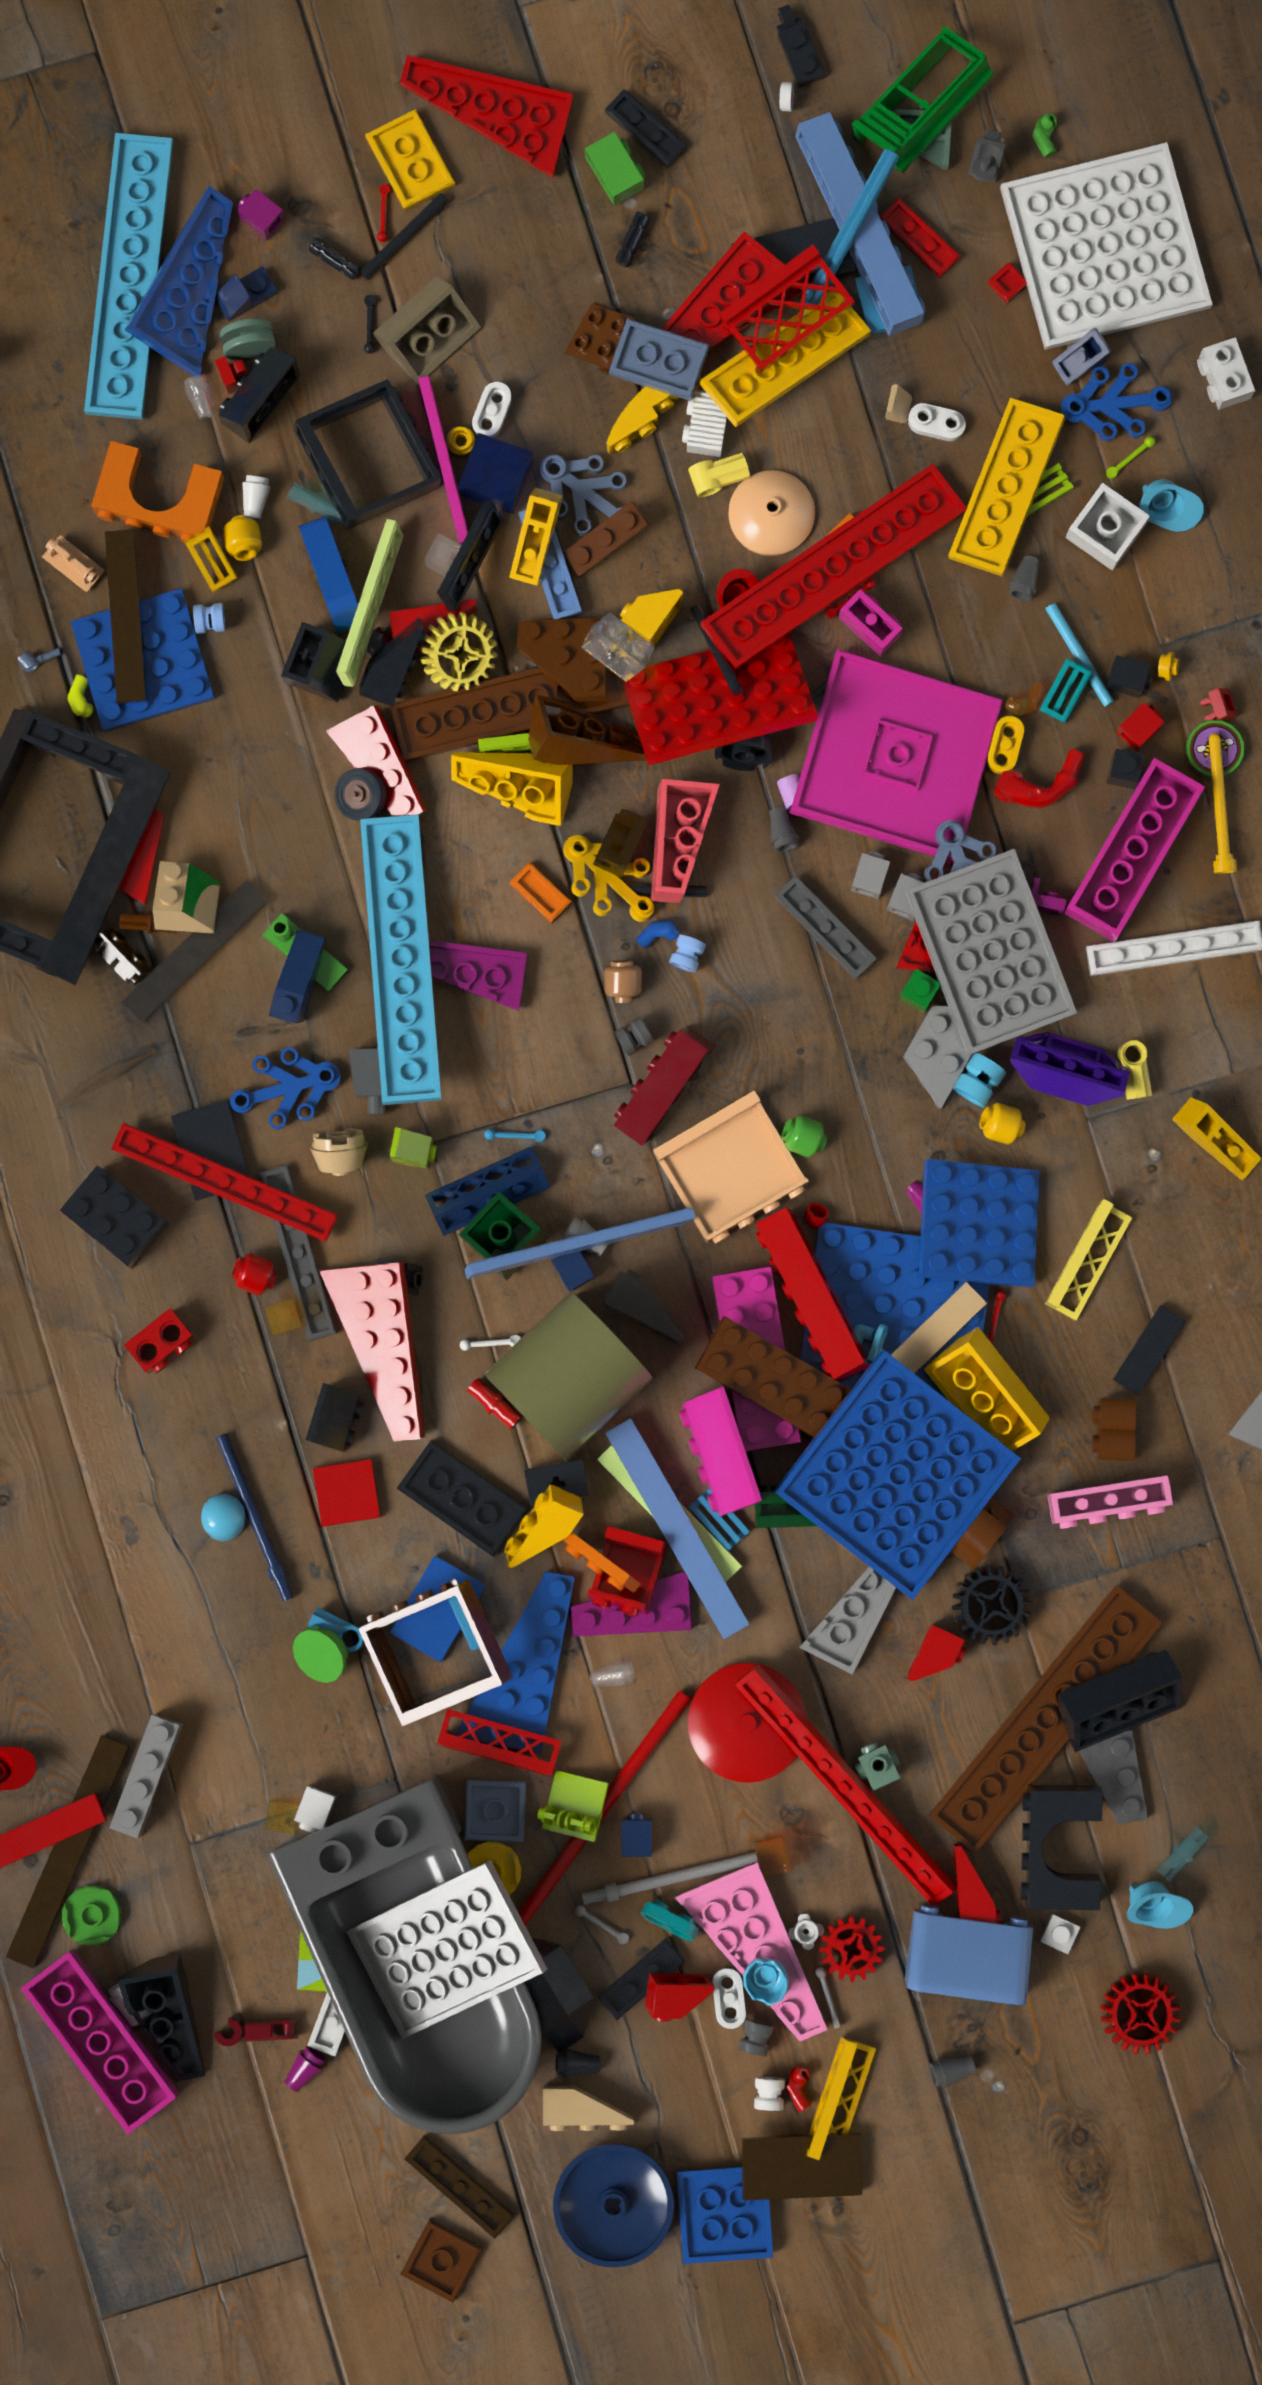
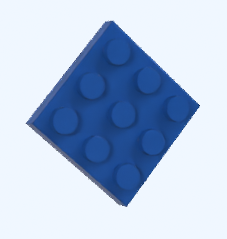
M741 2166L677 2170L683 2264L773 2258L769 2200L744 2201L742 2199Z

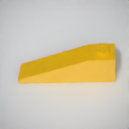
M453 752L451 754V778L453 781L481 795L489 794L501 800L500 804L507 808L513 806L525 812V817L533 821L561 826L573 784V764L557 765L534 760L532 753Z

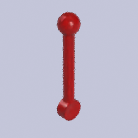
M382 184L379 187L382 200L380 232L377 234V240L382 243L388 239V235L385 232L387 196L390 195L391 190L387 184Z
M870 578L865 581V585L860 589L863 592L868 589L872 590L876 587V581ZM860 589L855 591L853 594H851L849 597H847L845 600H843L835 607L827 608L825 611V616L828 619H834L837 615V612Z
M997 1290L995 1293L997 1301L988 1340L992 1345L1002 1301L1007 1296L1004 1290Z

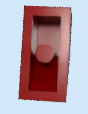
M930 1625L906 1679L916 1681L952 1668L955 1662L960 1664L967 1649L962 1646L965 1640L934 1625Z
M649 1973L645 2008L650 2016L657 2021L668 2022L671 2019H682L714 1992L715 1986L707 1974Z

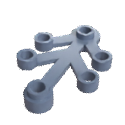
M549 455L541 462V476L545 481L551 483V491L553 493L563 495L562 483L572 490L576 516L574 530L577 535L585 536L591 532V522L587 518L585 500L607 517L612 516L622 508H616L593 490L611 488L617 492L622 491L626 487V477L623 473L614 472L611 476L581 480L570 474L586 470L591 474H599L604 466L603 459L600 456L591 455L588 459L566 461L560 455ZM591 461H598L600 466L597 469L591 468L589 466ZM552 466H557L560 468V471L557 474H551L549 469ZM614 478H621L623 483L620 486L614 485L612 483ZM563 499L561 505L565 507V511L558 514L557 519H563L568 515V505ZM579 523H586L588 528L585 531L579 530L577 528Z
M953 820L944 821L938 825L935 831V839L939 847L932 864L925 869L924 876L927 881L933 880L929 875L932 868L938 870V877L943 876L942 867L949 852L954 860L951 872L978 863L966 858L962 847L976 851L978 856L984 860L995 856L996 847L991 842H981L965 835L963 827L958 822ZM948 829L954 833V837L950 841L945 838V832ZM985 845L991 848L989 856H985L982 853V848Z

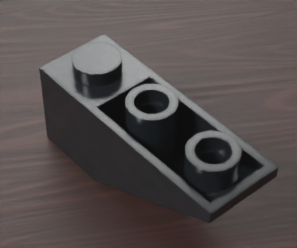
M421 618L414 620L369 659L359 683L360 696L392 707L396 697L399 699L402 697L406 685L403 679L406 672L411 673L416 661V656H413L417 646H422L426 636V630H423Z

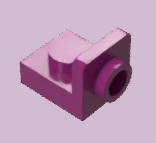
M1034 877L1032 884L1028 885L1038 912L1062 916L1065 911L1066 899H1061L1060 894L1054 892H1043V895H1039L1040 878Z

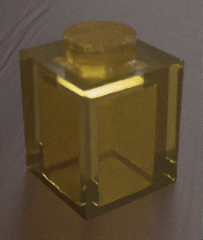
M290 1299L265 1306L273 1336L278 1337L304 1329L296 1300Z

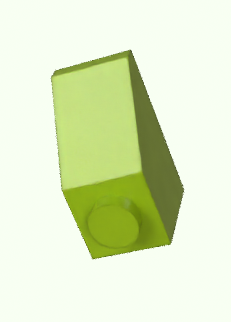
M395 1127L390 1158L394 1163L428 1169L429 1162L434 1163L437 1145H432L433 1139L430 1136Z

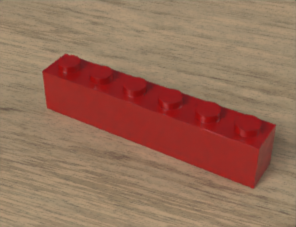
M785 1207L757 1222L756 1226L759 1232L756 1233V1237L764 1249L768 1248L772 1256L769 1259V1263L777 1275L781 1274L785 1282L782 1285V1289L789 1300H794L798 1308L795 1310L796 1317L802 1326H807L811 1334L808 1336L809 1343L815 1352H820L824 1360L821 1362V1366L825 1374L832 1377L833 1380L842 1382L868 1368L871 1364L793 1210Z

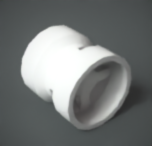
M768 2076L755 2077V2088L758 2090L759 2095L754 2099V2109L767 2111L784 2110V2100L780 2095L781 2091L785 2088V2079Z

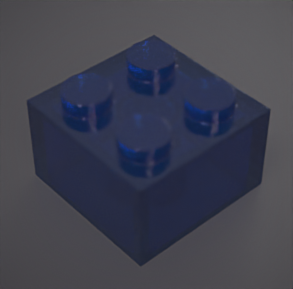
M478 433L458 485L459 494L480 503H484V501L493 502L497 509L514 514L534 462L533 452Z

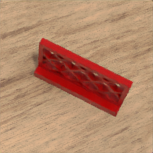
M811 245L721 311L719 315L725 328L735 337L760 372H763L853 306L855 301L820 257L816 247ZM818 268H821L826 275L825 286L808 284L810 274ZM829 280L834 285V287L829 286ZM791 288L803 289L801 303L785 301L786 292ZM807 289L824 291L821 305L805 303ZM828 292L840 293L845 300L838 307L825 306ZM768 305L780 306L778 320L762 318L763 309ZM784 307L800 309L798 323L782 321ZM804 309L820 311L819 320L814 324L802 323ZM745 322L756 323L754 337L742 336L736 328ZM760 324L776 326L774 340L758 338ZM781 326L797 328L795 338L790 342L779 341ZM747 342L753 343V347L751 348ZM757 344L773 345L772 355L761 362L756 355Z

